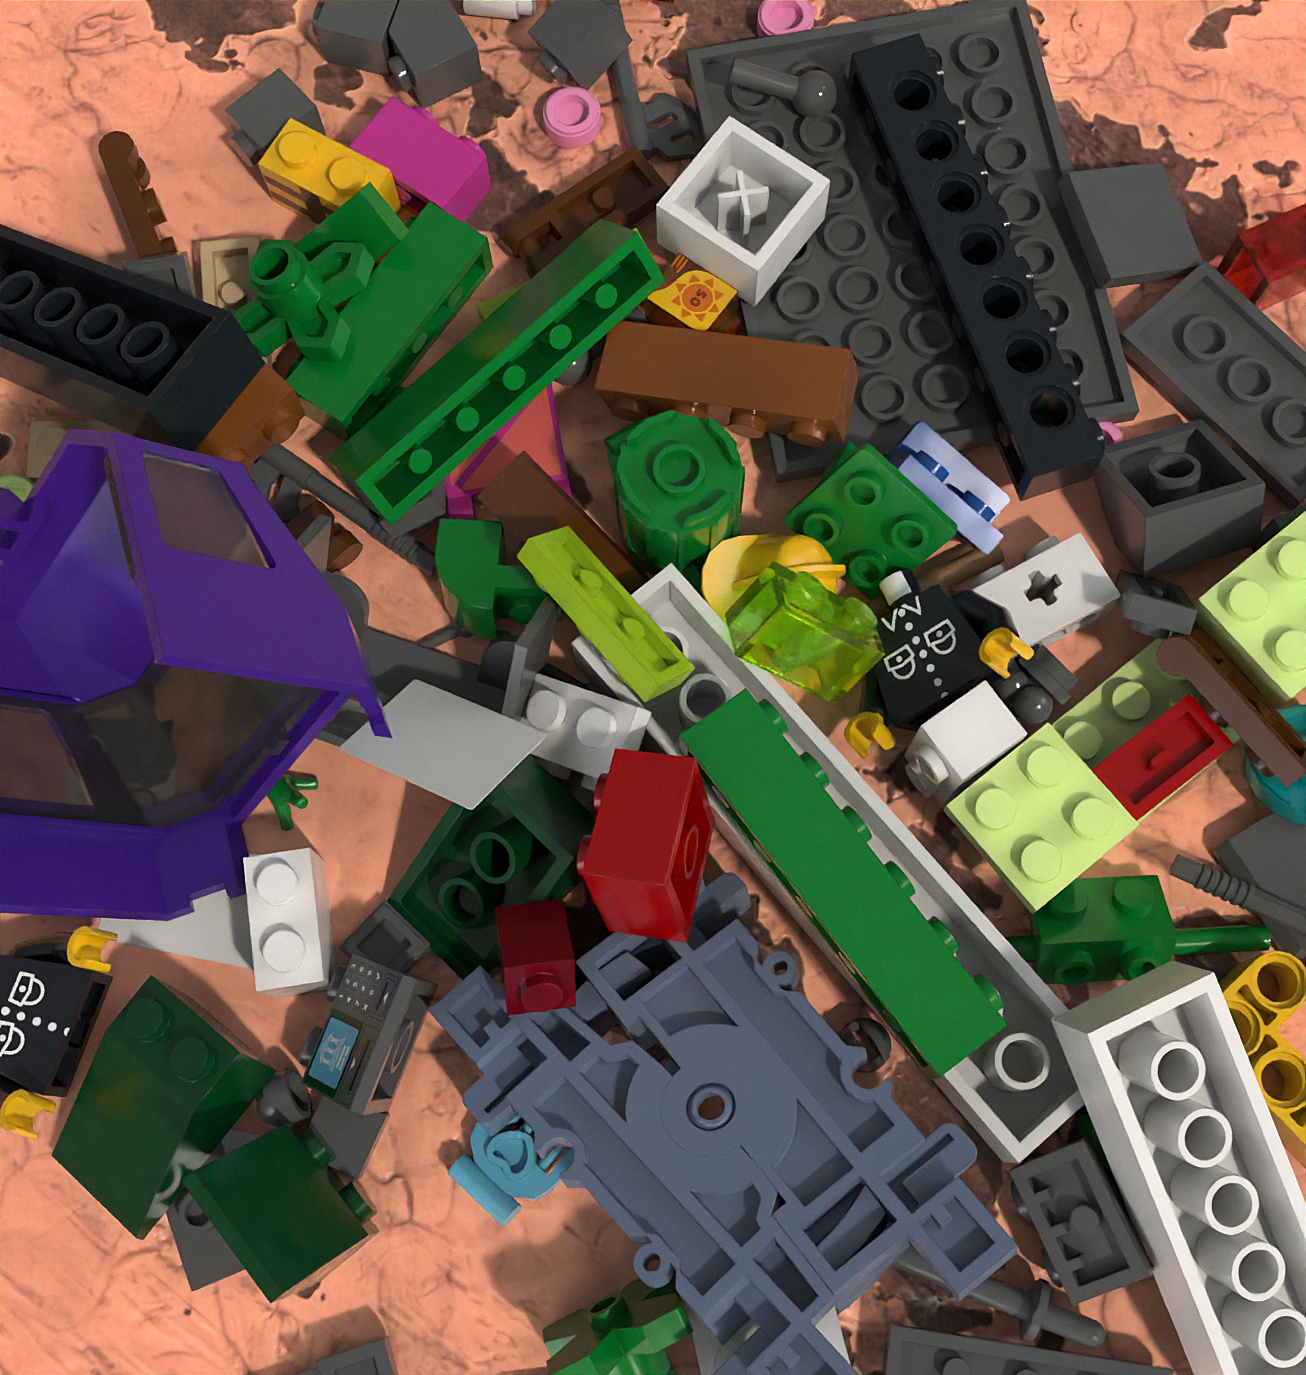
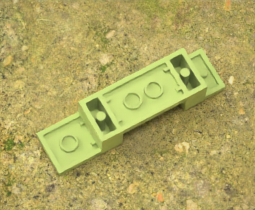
M1306 511L1194 603L1198 613L1193 625L1200 627L1212 638L1276 710L1306 687ZM1155 639L1052 725L1047 722L943 809L1032 914L1136 829L1142 820L1195 777L1193 776L1136 821L1091 771L1096 765L1189 693L1202 707L1199 700L1202 694L1185 675L1174 676L1167 674L1159 666L1156 654L1158 647L1165 639ZM1217 724L1233 744L1241 739L1230 725L1224 728Z

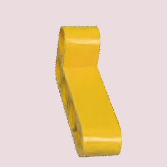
M1282 951L1266 952L1246 959L1235 966L1219 982V986L1283 1147L1306 1169V1059L1277 1031L1306 1000V968L1299 959L1290 953ZM1261 968L1269 970L1278 980L1280 990L1275 1002L1264 997L1258 988L1257 977ZM1268 1063L1280 1071L1284 1080L1283 1092L1277 1100L1267 1094L1261 1081L1262 1071Z

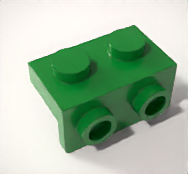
M1158 875L1075 879L1035 913L1032 914L1027 908L1037 949L1033 970L1045 984L1076 986L1085 982L1131 981L1171 961L1177 934Z

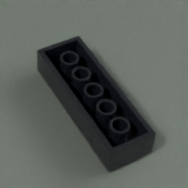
M0 224L1 378L137 438L194 452L265 365L264 360L231 311Z

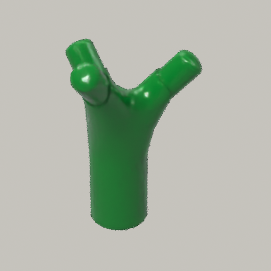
M284 774L266 795L276 809L283 831H289L294 828L289 803L299 809L306 808L308 799L299 791L316 790L318 788L317 778L295 777Z

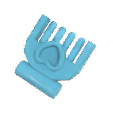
M519 1115L513 1118L494 1136H489L477 1121L470 1136L474 1160L468 1154H464L448 1171V1175L502 1227L508 1225L521 1209V1205L514 1198L537 1201L554 1191L562 1181L559 1177L560 1173L570 1167L575 1156L574 1149L571 1148L553 1170L547 1174L546 1170L567 1146L557 1147L551 1151L546 1159L541 1158L536 1164L537 1152L534 1150V1140L529 1135L532 1129L524 1122L517 1131H509L519 1120Z

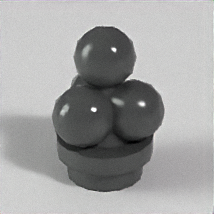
M1044 645L1037 649L1029 660L1021 656L1018 661L1024 667L1017 664L1021 672L993 688L998 697L1005 701L1003 703L1019 723L1021 720L1028 724H1040L1045 721L1053 711L1052 697H1055L1064 705L1072 697L1068 691L1079 682Z

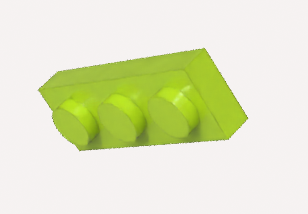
M569 526L529 538L516 555L533 575L537 585L551 595L574 621L580 634L596 646L618 671L625 685L634 690L644 702L682 685L695 669L694 665Z

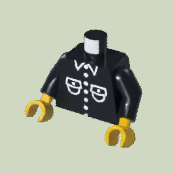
M910 569L901 570L886 577L879 584L878 589L891 613L867 627L864 638L868 650L864 655L859 714L854 716L846 725L844 730L845 741L863 759L869 756L868 747L874 740L884 750H889L896 743L895 736L888 729L890 721L894 728L917 732L922 724L986 680L991 688H994L1021 672L1017 663L1012 658L1013 655L1018 653L1024 659L1029 660L1034 655V650L1019 638L1018 631L1007 608L972 590L955 591L938 584L922 591L913 571Z
M82 926L74 932H58L19 942L10 950L8 956L0 955V1125L4 1130L37 1140L39 1133L33 1130L35 1115L40 1109L53 1113L56 1103L33 1092L46 1096L66 1098L113 980V976L104 974L110 972L112 964L101 962V950L108 940L117 941V933Z

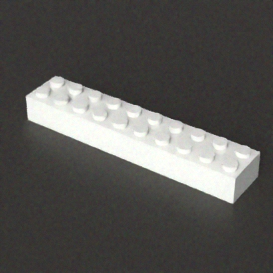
M672 563L669 564L631 596L694 665L695 669L682 685L644 702L634 690L625 685L618 671L596 646L582 635L571 642L575 664L602 695L652 712L642 742L651 753L683 756L679 751L680 735L745 688L757 703L765 698L776 708L788 727V732L783 734V736L795 752L800 756L806 751L814 757L830 782V785L824 789L841 810L848 805L862 818L872 834V839L867 844L883 865L891 860L908 877L916 892L910 899L926 920L932 916L937 917L951 932L959 945V950L954 953L957 960L971 977L976 973L984 976L1001 997L1004 1007L998 1012L1008 1025L943 1076L933 1079V1081L1003 1163H1020L1084 1105L1051 1022L1052 1018L1069 1010ZM704 784L715 820L714 826L897 1038Z

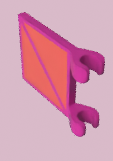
M552 383L446 476L449 519L477 520L473 500H478L477 496L524 450L572 498Z

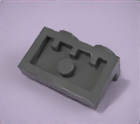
M1090 1135L1042 1155L1037 1153L1029 1156L1009 1170L1013 1179L1010 1188L1014 1203L1026 1221H1033L1044 1245L1042 1248V1259L1045 1269L1052 1282L1058 1288L1064 1287L1072 1306L1148 1278L1154 1272L1155 1268Z

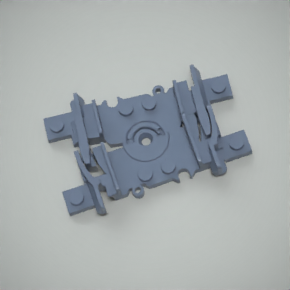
M724 873L706 887L702 878L687 943L614 932L575 961L586 981L576 991V1007L507 1016L503 989L480 965L429 1010L440 1026L483 1073L465 1091L463 1104L489 1136L496 1135L513 1118L519 1115L535 1133L534 1150L542 1159H546L551 1151L557 1147L567 1146L573 1148L575 1155L573 1163L568 1169L560 1173V1179L567 1188H585L633 1243H648L637 1250L633 1259L634 1270L643 1283L653 1288L663 1287L669 1283L673 1277L674 1270H676L677 1292L690 1306L696 1317L722 1345L749 1319L754 1322L757 1330L712 1375H860L815 1325L834 1306L842 1312L855 1302L880 1278L895 1259L910 1247L909 1241L958 1301L962 1300L1017 1254L1018 1245L959 1178V1175L969 1168L977 1158V1148L966 1133L958 1125L946 1123L925 1139L923 1134L893 1101L894 1086L891 1078H886L881 1085L872 1089H865L854 1083L853 1076L855 1071L868 1062L866 1049L859 1046L845 1045L803 994L798 991H792L799 981V973L793 956L787 952L776 951L769 954L764 959L763 964H760L762 953L759 943L737 919L751 907V900L746 884L734 873ZM672 960L676 961L657 977H653L651 968ZM778 970H786L782 975H775ZM618 1023L631 1041L610 1045L602 1037ZM657 1042L669 1056V1059L663 1065L646 1052ZM708 1097H718L725 1104L721 1116L713 1120L702 1118L698 1112L700 1104ZM781 1199L784 1205L778 1209ZM651 1261H661L660 1266L655 1271L647 1270Z

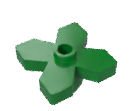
M264 239L259 243L256 254L252 257L249 264L251 287L258 298L235 310L233 315L261 357L267 358L293 336L297 347L308 360L338 362L343 358L352 330L333 307L366 289L375 259L363 243L333 242L309 262L292 240Z
M637 1278L628 1283L620 1293L605 1296L588 1308L579 1309L545 1327L542 1330L543 1340L551 1356L546 1361L548 1375H669L668 1370L671 1366V1361L664 1348L687 1337L694 1331L673 1280L671 1279L663 1287L653 1288L643 1283L640 1278Z

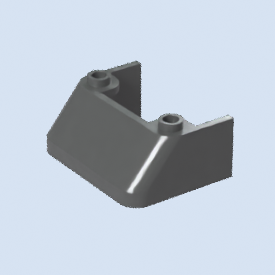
M320 514L296 540L345 606L369 660L383 707L408 684L417 679L520 722L536 674L544 675L559 609V604L550 594L547 593L521 636L502 635L495 638L484 651L481 665H477L367 627L370 608L363 590L352 580L326 571L332 523L331 517ZM264 680L263 703L270 716L274 714L297 685ZM355 694L350 696L315 739L340 747L369 721L364 708H361Z

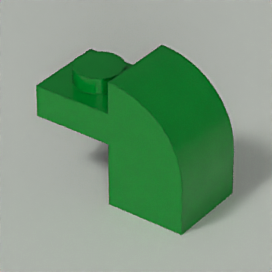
M440 518L435 563L443 601L453 620L466 631L491 640L498 637L500 618L512 619L518 623L528 625L547 593L537 585L533 575L525 566L506 565L507 549L503 523L501 521ZM559 606L556 621L562 622L563 609Z

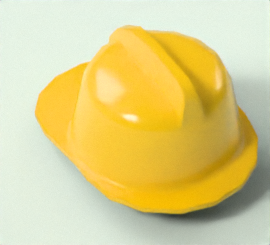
M801 534L737 536L721 541L716 548L708 553L701 570V591L708 605L737 634L758 636L799 632L813 627L821 618L823 611L834 599L837 579L846 573V568L843 564H834L826 548L812 537Z

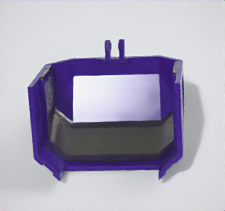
M69 429L24 502L9 489L0 487V913L170 921L195 912L193 900L224 889H226L230 899L247 894L243 858L249 857L242 823L352 694L356 695L361 708H364L374 735L392 738L369 660L345 606L253 483L245 464L111 431Z

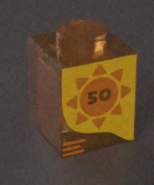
M679 253L663 272L666 281L644 300V315L648 324L735 335L741 319L737 317L739 291L682 253Z

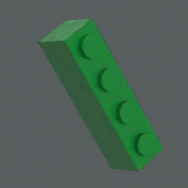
M430 201L417 218L411 217L404 223L410 232L393 246L381 262L376 261L374 263L366 289L355 294L345 307L340 306L336 309L337 313L352 330L343 358L338 362L308 360L301 353L295 358L288 370L286 382L294 388L306 414L305 416L345 442L377 415L394 387L403 384L494 268L488 238Z

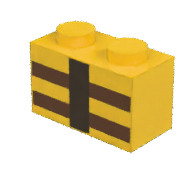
M292 118L288 120L258 162L273 201L317 225L369 182L372 183L396 215L402 208L390 169Z

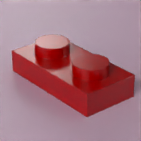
M1189 693L1096 765L1091 771L1137 821L1234 744Z

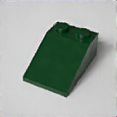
M528 754L474 809L469 810L454 802L451 804L387 899V902L431 944L429 947L462 980L480 965L493 977L500 970L495 907L564 900L583 878V876L578 874L577 870L579 845L585 834L592 835L596 817Z
M150 975L106 1029L51 1156L135 1238L144 1240L185 1188L181 1180L205 1163L261 1092L263 1086L276 1073V1070L193 998Z
M285 1123L192 1171L181 1180L270 1304L316 1286L380 1232L371 1220L378 1213L375 1205L354 1180L345 1186L333 1168L328 1166L336 1159V1154L313 1126L304 1131L299 1124Z

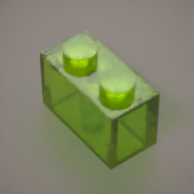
M775 561L768 565L725 613L736 657L834 705L885 655L876 628L878 624L877 618L865 603L854 597L845 599L826 589L810 573L805 571H798L796 573Z

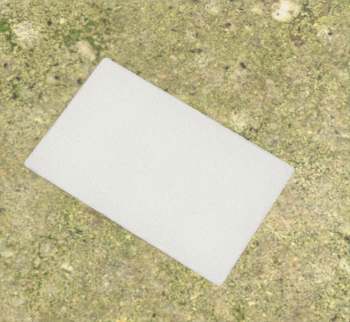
M415 679L383 707L392 738L375 736L368 721L344 742L339 749L472 810L547 737V733Z
M248 852L249 857H251V856H258V855H259V854H254V853H249V852ZM226 889L195 899L193 900L195 912L170 921L100 918L98 929L118 934L117 941L114 942L254 970L247 894L230 899Z

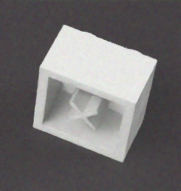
M729 116L656 204L657 243L676 256L682 254L680 258L685 256L684 261L688 258L687 263L699 271L714 275L737 290V296L755 307L825 219L831 180Z

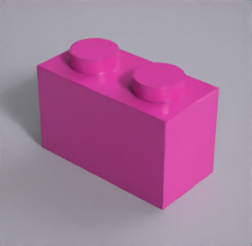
M394 96L387 101L349 145L350 149L391 170L401 207L416 217L430 201L464 222L492 189L487 156L476 142L466 136L457 138L440 127L438 121L427 110L420 106L411 108Z

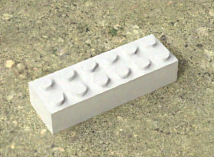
M1170 961L1052 1018L1051 1022L1132 1223L1155 1268L1153 1275L1193 1374L1306 1375V1202L1215 973Z

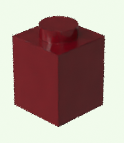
M563 899L495 907L498 957L507 1016L576 1007L575 959Z

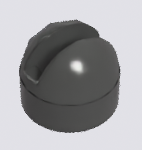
M868 1018L851 1021L838 1035L845 1045L861 1047L852 1033L862 1027L879 1055L878 1058L871 1062L868 1059L867 1064L859 1067L855 1071L856 1073H871L880 1069L887 1062L891 1053V1039L887 1030L877 1021Z
M287 1067L276 1072L255 1098L257 1102L256 1111L259 1118L267 1124L279 1127L285 1123H297L311 1116L312 1101L308 1087L301 1084L303 1077L294 1067Z

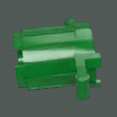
M672 410L649 418L642 416L603 440L607 449L610 473L614 479L619 535L627 554L644 571L657 575L672 563L704 599L701 591V570L708 553L716 548L721 541L742 536L740 533L745 466H742L741 458L736 448V441L714 419L682 415L680 412Z

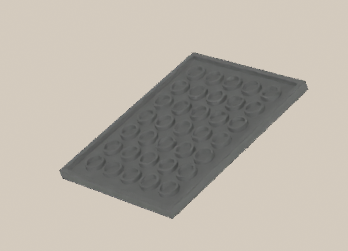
M985 0L686 50V65L704 146L725 120L731 116L831 180L825 219L757 305L754 307L736 295L745 336L851 349L859 371L844 443L825 440L823 446L811 447L797 444L788 439L787 435L766 432L776 483L823 475L833 455L848 441L857 448L864 443H869L886 457L917 421L925 422L957 451L996 445L846 89L852 53L920 33L929 55L935 54L941 63L944 74L943 88L950 104H958L963 113L966 125L965 138L972 154L978 153L985 163L988 174L987 188L994 204L1002 205L1007 213L1011 229L1010 241L1018 257H1025L1030 265L1034 282L1032 291L1040 309H1047L1054 320L1057 331L1056 345L1064 363L1072 364L1077 372L1081 387L1079 398L1088 418L1093 417L1098 423L1107 421L1116 424L1133 421L1140 411L1106 289L1099 290L1057 187V183L1068 172L1074 171L1026 0ZM736 58L797 77L810 70L824 71L834 79L837 85L838 98L836 105L830 113L821 118L804 117L797 112L791 100L729 83L727 80L731 63ZM902 107L906 110H916L911 107ZM922 156L929 161H939L932 156ZM942 206L950 212H962L954 206ZM972 256L963 257L971 264L985 265L979 258ZM985 309L993 317L1000 319L1009 318L1000 309ZM1021 361L1008 362L1018 372H1032L1031 368ZM1042 414L1031 415L1033 421L1043 428H1056L1055 423L1049 417Z

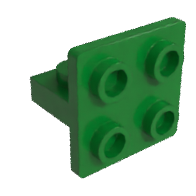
M850 441L833 455L817 486L791 508L784 518V523L796 534L812 537L821 543L832 557L834 564L845 565L846 573L843 577L869 600L881 595L878 586L886 577L901 570H914L951 540L958 529L957 524L871 444L864 443L857 448Z

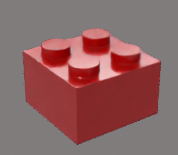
M615 748L609 772L601 773L596 782L594 809L597 817L592 835L585 834L580 842L577 856L578 874L583 876L591 893L592 903L597 905L608 931L687 943L715 824L696 758Z

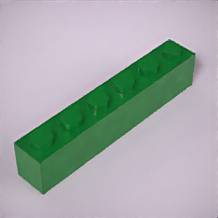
M600 218L331 454L327 460L362 503L390 525L394 524L663 284L666 279L639 234L634 230Z
M746 688L682 733L680 735L679 751L684 757L696 758L703 783L929 1080L940 1078L1008 1025L998 1012L1004 1007L1001 997L984 976L976 973L971 977L957 960L954 953L959 950V945L951 932L937 917L932 916L926 920L910 899L916 892L908 877L891 860L883 865L867 844L872 839V834L862 818L848 805L841 810L824 789L830 785V782L814 757L806 751L800 756L795 752L783 736V734L788 732V727L776 708L765 698L757 703Z

